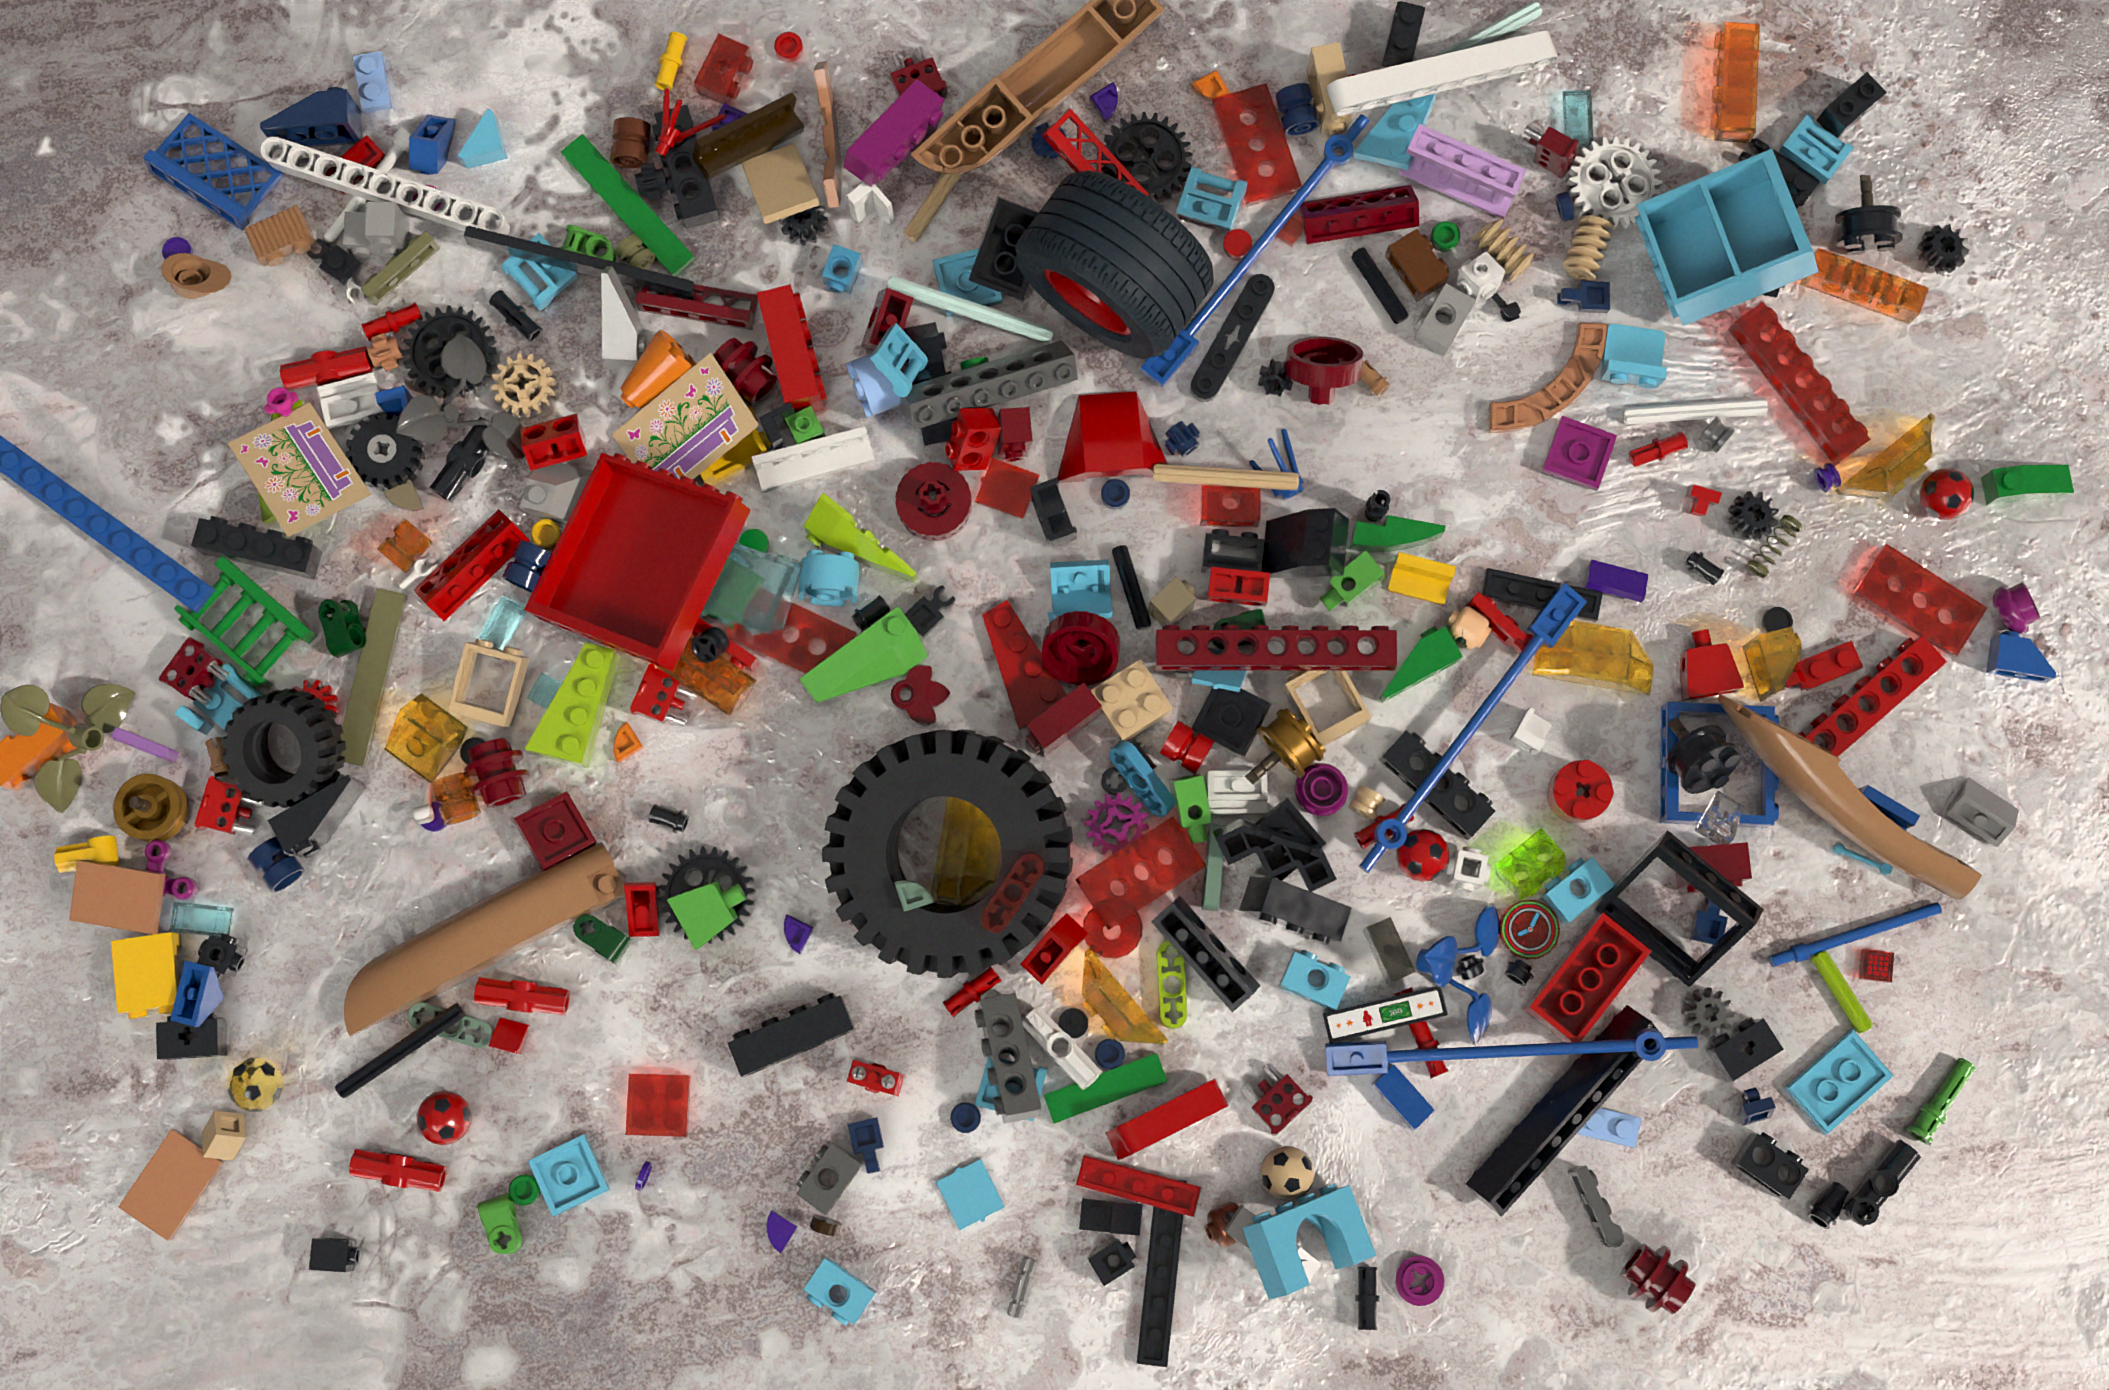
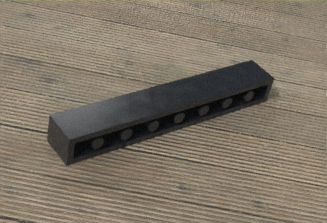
M1626 1005L1593 1041L1634 1039L1636 1034L1642 1029L1657 1028L1651 1020ZM1647 1039L1644 1045L1648 1047L1653 1046L1655 1040ZM1636 1051L1582 1054L1574 1061L1568 1071L1554 1083L1553 1087L1540 1102L1535 1104L1531 1112L1513 1129L1504 1142L1493 1151L1485 1163L1473 1173L1466 1185L1479 1200L1502 1217L1643 1059L1638 1056Z

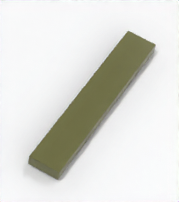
M376 588L365 633L367 641L364 648L361 649L342 725L344 733L340 734L341 741H346V750L341 753V756L345 757L344 763L366 767L408 597L406 594Z

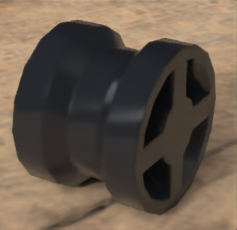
M709 627L693 639L691 649L698 660L704 663H711L727 651L729 640L725 632L720 628Z

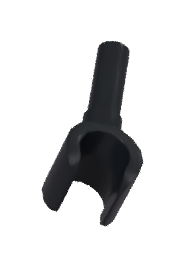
M1497 292L1491 297L1500 308L1501 317L1505 322L1519 319L1521 310L1517 302L1507 305Z

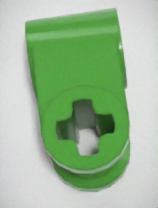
M568 224L565 231L567 234L562 247L558 248L616 261L615 249L606 236L587 231L575 225ZM599 248H607L603 255L595 256Z
M509 1193L478 1202L479 1216L485 1228L491 1250L498 1254H513L518 1251L522 1244V1235L516 1219L514 1203ZM504 1235L511 1236V1241L507 1242V1246L500 1245V1240L504 1238Z

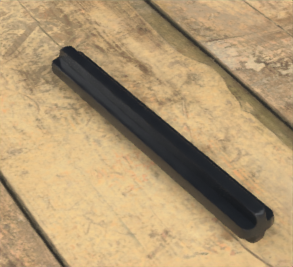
M458 1003L453 1004L336 1084L335 1090L341 1098L350 1096L464 1018V1010Z

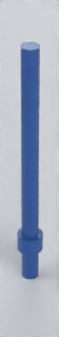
M1935 902L1808 944L1801 942L1790 946L1789 950L1770 955L1769 962L1772 967H1776L1791 961L1795 963L1809 959L1810 955L1941 914L1942 909L1940 904Z

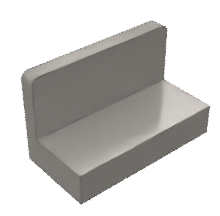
M1967 778L1964 782L1962 793L1947 808L1946 815L1998 847L2015 829L2019 810L1971 778Z

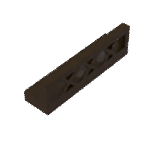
M791 92L697 139L692 158L707 180L801 134L805 126L794 112L797 100L795 95Z

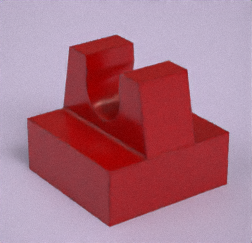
M1695 484L1689 485L1685 497L1693 499L1690 513L1697 516H1705L1709 504H1719L1722 492Z

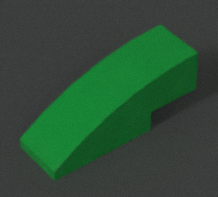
M1387 515L1383 526L1356 521L1353 527L1349 550L1363 552L1405 550L1441 538L1446 526Z

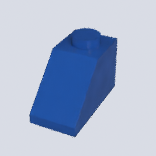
M427 114L409 137V169L418 170L425 175L439 173L447 162L455 129V119Z
M2002 631L2001 634L1990 639L1986 673L2039 683H2047L2056 678L2055 670L2031 639L2020 637V634L2014 631Z

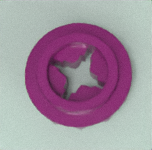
M1414 1256L1404 1260L1397 1269L1395 1279L1399 1295L1406 1302L1416 1306H1426L1435 1302L1442 1294L1445 1283L1444 1274L1440 1266L1434 1260L1425 1256ZM1411 1270H1414L1419 1275L1430 1272V1275L1424 1281L1427 1292L1419 1286L1408 1288L1415 1280Z

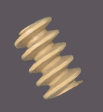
M1587 215L1580 218L1579 227L1575 230V237L1570 243L1571 248L1568 249L1566 253L1567 258L1564 259L1562 265L1565 271L1573 278L1583 281H1595L1596 276L1590 271H1599L1600 266L1594 261H1603L1604 255L1599 251H1606L1608 249V245L1603 241H1610L1612 239L1611 233L1606 230H1611L1614 226L1603 218Z
M1501 218L1491 221L1473 237L1472 241L1481 239L1478 245L1481 250L1489 247L1487 253L1491 257L1497 256L1495 261L1500 266L1505 264L1503 266L1505 270L1504 275L1512 273L1509 278V282L1512 283L1531 266V260L1535 254L1533 252L1527 255L1523 254L1527 245L1523 244L1518 247L1515 245L1519 239L1518 235L1508 238L1512 228L1507 227L1501 230L1500 227L1504 221Z

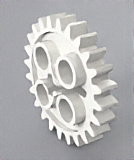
M1617 136L1614 137L1611 144H1609L1606 137H1603L1600 146L1593 141L1589 146L1590 150L1584 147L1580 152L1581 157L1576 156L1573 161L1575 166H1571L1568 172L1573 177L1569 178L1567 185L1574 187L1570 190L1569 196L1577 197L1573 207L1581 205L1583 207L1580 216L1589 213L1603 218L1614 226L1612 230H1615L1618 222L1621 223L1624 229L1628 227L1630 220L1636 225L1635 216L1640 215L1636 204L1661 195V192L1657 189L1663 183V181L1655 179L1661 173V169H1652L1657 160L1646 159L1650 151L1645 150L1640 153L1638 151L1640 148L1639 142L1633 148L1630 147L1629 138H1626L1623 144H1619ZM1614 161H1622L1626 168L1617 167ZM1595 173L1599 175L1601 181L1592 180L1589 174ZM1628 185H1636L1640 192H1632ZM1609 197L1613 199L1616 205L1609 206L1604 202L1603 198Z

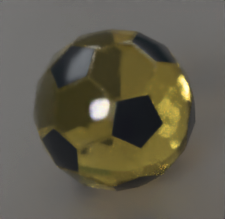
M259 1057L248 1058L239 1062L231 1071L228 1078L227 1091L231 1101L239 1108L249 1112H261L272 1107L278 1101L283 1091L284 1079L280 1069L272 1061Z

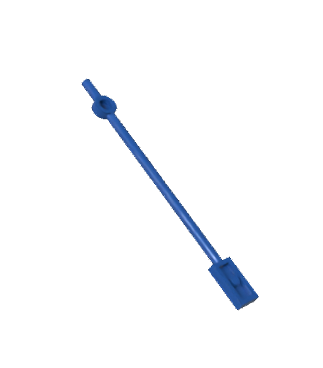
M1360 114L1344 135H1334L1326 141L1324 147L1325 158L1186 328L1181 330L1168 350L1160 356L1146 360L1140 368L1142 373L1164 388L1199 345V341L1193 336L1333 165L1342 166L1349 162L1353 153L1352 142L1369 123V119L1365 115ZM1340 149L1343 154L1337 156L1333 153V150Z
M1566 583L1560 584L1528 626L1527 630L1534 635L1396 818L1383 820L1376 826L1374 837L1377 843L1359 865L1364 872L1369 873L1387 849H1397L1404 844L1407 837L1406 823L1541 645L1544 644L1548 648L1553 647L1587 603L1583 597ZM1387 829H1390L1393 833L1390 840L1385 837Z
M1654 1028L1642 1029L1636 1034L1634 1039L1392 1051H1387L1386 1040L1325 1043L1327 1076L1388 1073V1063L1632 1051H1636L1638 1056L1646 1061H1655L1660 1059L1666 1050L1698 1048L1697 1036L1664 1038L1663 1034ZM1647 1039L1655 1040L1654 1045L1650 1047L1645 1046L1644 1042Z

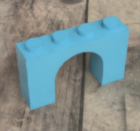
M1336 1183L1322 1187L1319 1189L1321 1195L1315 1196L1314 1192L1301 1196L1297 1198V1205L1293 1206L1292 1201L1274 1208L1276 1214L1271 1215L1269 1211L1252 1217V1224L1242 1227L1268 1300L1289 1295L1310 1285L1296 1244L1297 1231L1303 1220L1311 1222L1321 1232L1335 1270L1356 1265L1376 1256L1350 1185L1338 1188Z

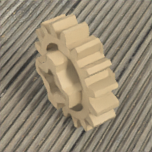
M521 353L517 354L516 361H513L509 356L506 357L508 365H497L501 371L500 375L492 374V378L497 384L492 385L491 390L494 393H498L494 399L498 404L503 403L501 407L505 412L512 408V413L516 417L519 416L521 411L524 412L526 417H530L531 410L533 409L540 414L541 409L539 406L543 404L549 407L550 403L546 399L547 396H555L556 394L550 388L556 385L555 379L550 377L553 374L551 368L545 367L546 363L543 359H539L535 363L533 354H529L527 360L523 358ZM528 368L537 371L541 376L537 374L531 375ZM527 381L528 383H526L524 386L525 389L521 390L519 387H522L523 382ZM507 394L517 396L519 402L511 400L507 397Z

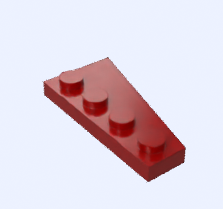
M1008 600L984 613L982 617L1020 731L1067 694L1058 679L1046 669L1042 661L1041 652Z

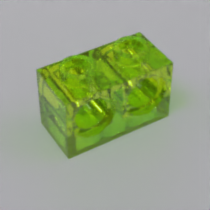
M1541 828L1495 864L1496 875L1521 901L1526 896L1531 897L1541 889V884L1548 878L1554 879L1559 876L1565 869L1566 856L1561 848ZM1543 853L1552 856L1550 860L1545 862L1537 859ZM1518 872H1526L1529 875L1524 880H1517L1513 877Z

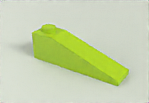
M823 492L803 525L807 533L805 538L818 549L822 545L828 551L836 554L838 552L853 553L854 560L915 583L918 579L917 573L889 548L884 547L882 549L879 547L880 542L868 529L862 528L859 530L856 528L857 523L853 520L854 517Z

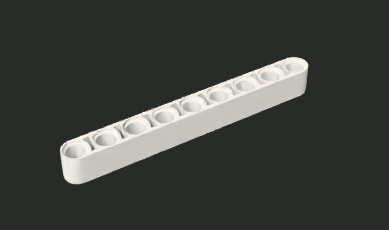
M1545 30L1341 78L1327 85L1326 90L1336 116H1344L1539 69L1554 63L1558 59V55L1549 32Z
M269 137L260 146L262 157L272 168L373 202H396L404 212L465 231L466 226H472L508 235L510 232L508 221L496 208L279 137ZM282 149V153L279 157L272 158V155L276 150ZM310 158L306 166L299 167L301 160ZM337 167L333 175L326 176L329 168ZM357 176H364L360 184L353 185V181ZM391 184V188L387 193L380 194V189L384 185ZM418 193V198L414 202L407 203L409 195ZM446 202L443 210L434 211L436 204ZM473 211L470 219L461 220L464 212ZM500 220V224L496 229H488L491 221Z

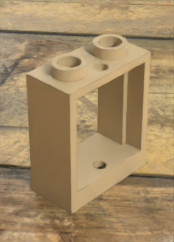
M1340 42L1311 47L1306 73L1315 99L1314 106L1318 110L1321 122L1319 126L1320 134L1326 132L1331 135L1342 133L1349 127L1352 114L1336 116L1326 90V86L1333 81L1348 77Z
M476 638L475 643L465 642L447 712L502 727L512 726L530 657L522 656V650L509 646H504L503 650L492 648L493 642ZM478 653L516 663L504 712L466 702Z
M1296 671L1286 678L1288 682L1285 683L1282 689L1299 719L1302 718L1313 731L1310 734L1311 737L1317 739L1323 746L1363 726L1372 719L1347 672L1331 671L1355 714L1319 733L1295 690L1329 671H1308L1306 673Z

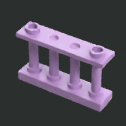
M1419 124L1406 154L1413 156L1409 170L1400 169L1398 174L1504 219L1527 170Z

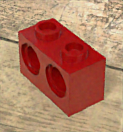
M960 408L957 419L952 424L950 439L945 444V455L947 459H950L954 471L987 470L1002 429L993 408Z
M577 413L520 428L521 446L530 471L588 456L585 435Z
M1211 567L1207 601L1265 607L1268 602L1270 573Z

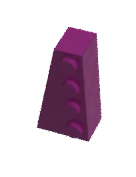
M916 79L846 150L843 167L870 187L879 180H884L893 168L914 152L937 130L938 123L944 114L942 112L944 98Z

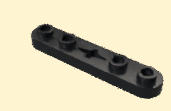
M1256 274L1244 286L1192 378L1190 391L1197 401L1209 402L1219 393L1273 297L1275 286L1269 276ZM1236 326H1240L1237 339L1240 341H1234L1225 350L1228 340L1225 334L1231 335L1235 331Z

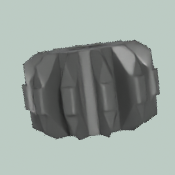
M1711 987L1705 988L1703 993L1697 989L1693 991L1694 999L1690 997L1684 999V1002L1690 1009H1681V1014L1689 1015L1690 1019L1685 1020L1683 1024L1685 1027L1694 1024L1691 1032L1692 1035L1696 1036L1702 1031L1703 1039H1710L1712 1033L1716 1037L1722 1036L1721 1028H1731V1024L1725 1018H1732L1735 1014L1731 1011L1726 1012V1007H1729L1732 1002L1731 1000L1721 1002L1724 994L1722 991H1717L1713 995ZM1707 1008H1711L1713 1013L1709 1015V1018H1704L1702 1013Z

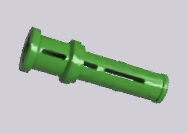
M1958 1058L1930 1103H1925L1921 1106V1114L1913 1126L1909 1125L1906 1131L1918 1141L1931 1145L1933 1142L1932 1136L1940 1124L1946 1123L1947 1111L1960 1094L1972 1073L1975 1072L1976 1067L1969 1061Z

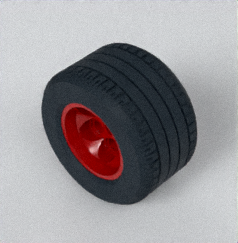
M1080 171L1065 177L1019 238L1016 245V260L1022 275L1049 305L1075 326L1101 343L1123 354L1140 359L1160 356L1168 350L1203 299L1210 292L1214 282L1213 266L1207 252L1195 236L1179 220L1134 187L1112 176L1096 171Z

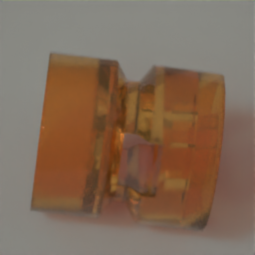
M403 518L393 530L395 536L386 537L377 550L403 572L407 573L417 561L415 555H423L433 542L413 524Z
M465 772L440 778L431 784L436 801L442 803L439 807V812L444 825L464 822L481 814L476 796L470 794V788L472 787L470 776H467Z

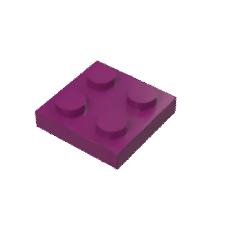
M1561 416L1541 472L1597 491L1604 476L1617 435Z

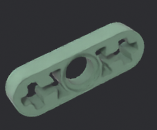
M1209 824L1201 901L1202 910L1218 911L1223 853L1213 831L1225 825Z
M417 1003L409 1010L408 1021L413 1028L418 1029L428 1021H423L422 1025H420V1019L416 1018L417 1012H423L426 1008L427 1015L436 1017L438 1012H443L446 1009L428 1003ZM465 1015L464 1018L459 1020L460 1027L456 1033L448 1034L443 1031L437 1035L471 1047L486 1048L489 1045L494 1028L488 1022ZM481 1026H483V1032L488 1034L487 1038L481 1039L477 1043L476 1036L465 1033L466 1028L480 1030Z

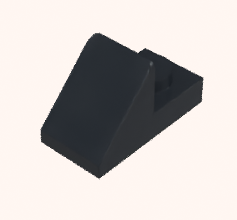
M1082 1198L1079 1229L1109 1232L1111 1234L1140 1235L1143 1204Z

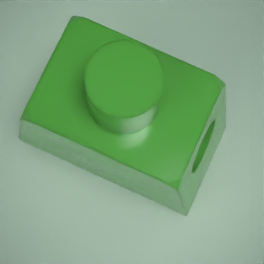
M1364 551L1344 568L1343 576H1334L1329 580L1332 588L1319 599L1329 612L1342 602L1349 607L1385 580V573L1370 554ZM1347 581L1355 583V587L1350 591L1342 588L1343 584Z
M1193 774L1169 779L1172 796L1175 799L1178 823L1181 828L1188 829L1190 844L1208 841L1205 824L1211 823L1212 818L1203 775ZM1196 805L1198 814L1194 817H1189L1188 809Z
M714 881L677 894L667 901L692 946L697 950L738 918L733 906L746 900V896L738 883L723 891L720 883Z

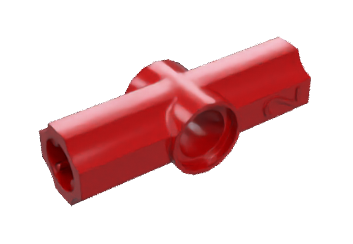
M364 346L342 352L331 350L316 352L311 355V359L280 365L279 372L284 388L291 391L314 385L323 386L342 381L345 378L372 373L373 363L368 354L367 347Z
M478 977L474 991V1003L506 1007V1010L532 1014L535 1011L566 1016L570 1001V990L538 986V983L511 980L509 982Z
M355 1149L349 1164V1175L381 1181V1184L394 1187H414L441 1192L445 1184L447 1166L415 1160V1157L401 1154H382Z

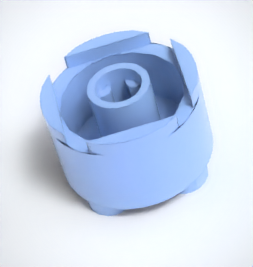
M872 353L845 364L851 380H853L854 384L852 386L858 401L865 400L861 402V406L866 418L901 404L900 397L893 391V384L869 359Z

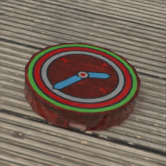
M1522 900L1508 907L1501 916L1499 925L1500 938L1505 949L1513 956L1524 960L1539 959L1550 953L1556 946L1560 935L1559 921L1553 910L1546 904L1536 900Z

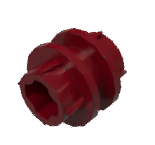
M734 337L723 343L713 356L740 397L752 406L764 399L776 384L777 377L770 369L773 361L769 355H762L756 358L758 347L753 341L743 344Z
M506 738L483 742L468 751L471 763L464 768L465 774L467 776H477L479 780L478 783L470 788L471 793L474 796H482L488 808L510 804L526 795L523 782L530 778L529 771L527 769L517 770L515 765L524 758L523 752L521 750H512Z
M1642 1244L1630 1256L1621 1271V1276L1631 1283L1628 1295L1636 1299L1644 1293L1648 1296L1645 1303L1647 1310L1655 1312L1662 1307L1673 1315L1686 1303L1696 1286V1283L1686 1276L1688 1263L1680 1259L1672 1265L1668 1262L1671 1255V1250L1668 1247L1662 1246L1654 1251L1646 1244Z

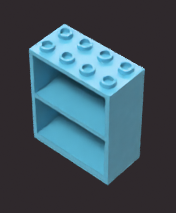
M1772 149L1636 204L1640 215L1635 216V220L1644 239L1645 247L1653 263V268L1662 287L1665 300L1673 319L1679 317L1683 326L1819 272L1812 247Z

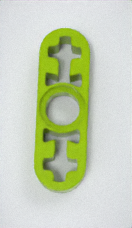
M1166 941L1159 946L1156 953L1159 1016L1161 1023L1165 1027L1177 1029L1187 1019L1184 958L1179 954L1178 957L1173 959V968L1179 966L1180 973L1176 971L1162 973V967L1168 968L1167 958H1162L1161 954L1166 952L1168 946H1171L1174 952H1178L1169 941ZM1169 976H1174L1180 981V989L1174 994L1167 993L1163 988V981ZM1181 996L1182 1003L1175 1002L1176 1011L1182 1013V1017L1177 1019L1176 1024H1172L1169 1018H1165V1013L1170 1011V1002L1164 1004L1163 997L1174 999Z

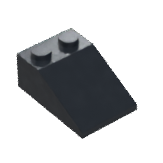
M997 196L968 280L1023 301L1029 283L1017 265L1016 245L1019 238L1039 212Z
M1336 508L1307 509L1267 520L1262 572L1270 573V578L1343 576L1349 519Z
M346 775L270 818L268 822L284 852L298 857L304 856V858H309L321 851L320 847L328 843L365 790L364 782Z

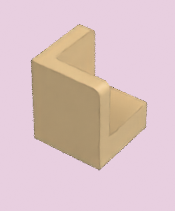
M213 1111L201 1135L204 1158L235 1159L246 1139L244 1114Z

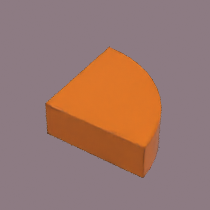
M1217 70L1192 82L1191 87L1193 90L1206 99L1224 100L1230 97V92Z
M625 722L618 729L614 740L613 753L618 763L644 748L628 722Z

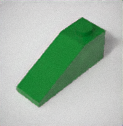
M2019 465L1992 469L1981 477L1986 506L2074 493L2069 465Z
M1434 626L1420 634L1422 639L1415 645L1379 697L1381 703L1458 663L1463 658L1446 626L1439 630Z

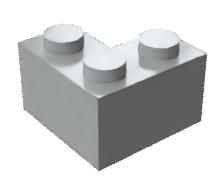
M366 202V212H345L343 246L352 256L368 258L370 255H381L385 258H391L396 254H401L408 247L409 220L396 202Z

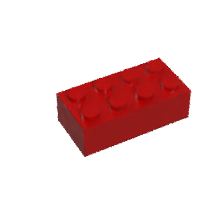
M791 284L757 292L785 404L791 402L795 413L809 406L812 407L814 412L824 410L822 401L827 400L821 375L815 376L820 370L814 348H808L813 343L807 321H801L806 316L799 292L793 294Z
M1606 914L1596 915L1523 1009L1563 1042H1581L1651 953V950Z

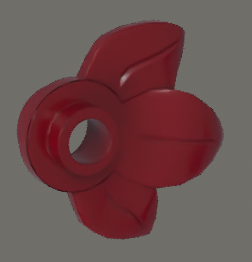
M928 665L912 668L907 674L906 679L898 681L891 689V700L894 705L906 710L913 721L922 724L936 722V714L933 707L942 704L950 695V691L943 684L931 680L932 667ZM902 691H910L911 697L908 700L901 699L900 694Z

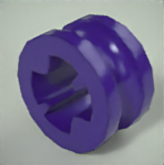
M1826 463L1823 469L1818 467L1814 470L1815 480L1822 491L1829 492L1832 486L1837 488L1841 485L1840 475L1833 464Z

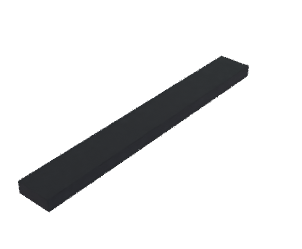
M466 226L463 235L469 246L601 278V273L606 266H613L620 282L623 284L694 301L696 294L695 284L691 280L472 226Z

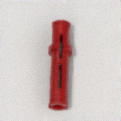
M1410 987L1394 995L1398 996L1402 994L1414 992L1413 987ZM1427 1021L1408 1025L1418 1046L1415 1049L1438 1048L1437 1046L1440 1045L1438 1039L1434 1040ZM1443 1060L1424 1061L1430 1074V1079L1449 1071Z

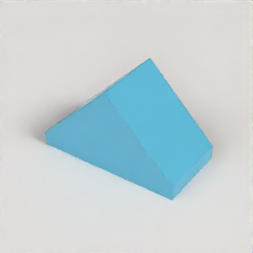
M488 108L458 154L461 163L468 169L508 159L499 122L493 111Z

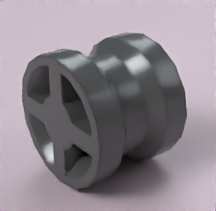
M1716 416L1698 439L1701 442H1708L1712 450L1717 453L1735 430L1732 427H1725L1721 423V419Z

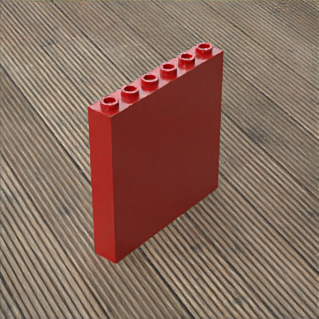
M601 453L524 610L541 621L673 672L751 510L741 503L743 498L733 492L726 491L724 495L719 493V489L707 483H704L701 487L697 485L696 481L681 475L680 479L675 478L673 473L663 468L654 471L650 465L637 460L635 464L631 463L629 458L619 453H615L614 456Z

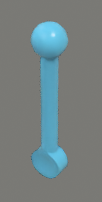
M1836 843L1833 846V851L1836 854H1845L1876 867L1884 875L1890 874L1893 870V867L1887 863L1881 864L1846 849L1842 843Z

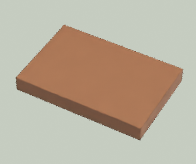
M78 860L69 920L147 934H158L166 874Z
M171 1129L118 1208L167 1241H170L224 1162L220 1159L204 1158L203 1148L176 1129Z

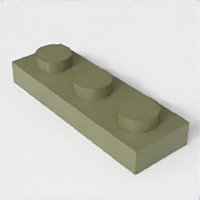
M426 231L422 235L415 236L401 254L392 256L384 269L378 274L371 275L365 281L361 290L376 306L440 249Z

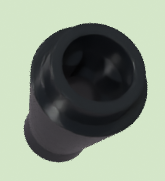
M1833 1182L1809 1206V1219L1824 1229H1829L1831 1225H1836L1844 1201L1849 1194L1848 1189L1838 1182Z

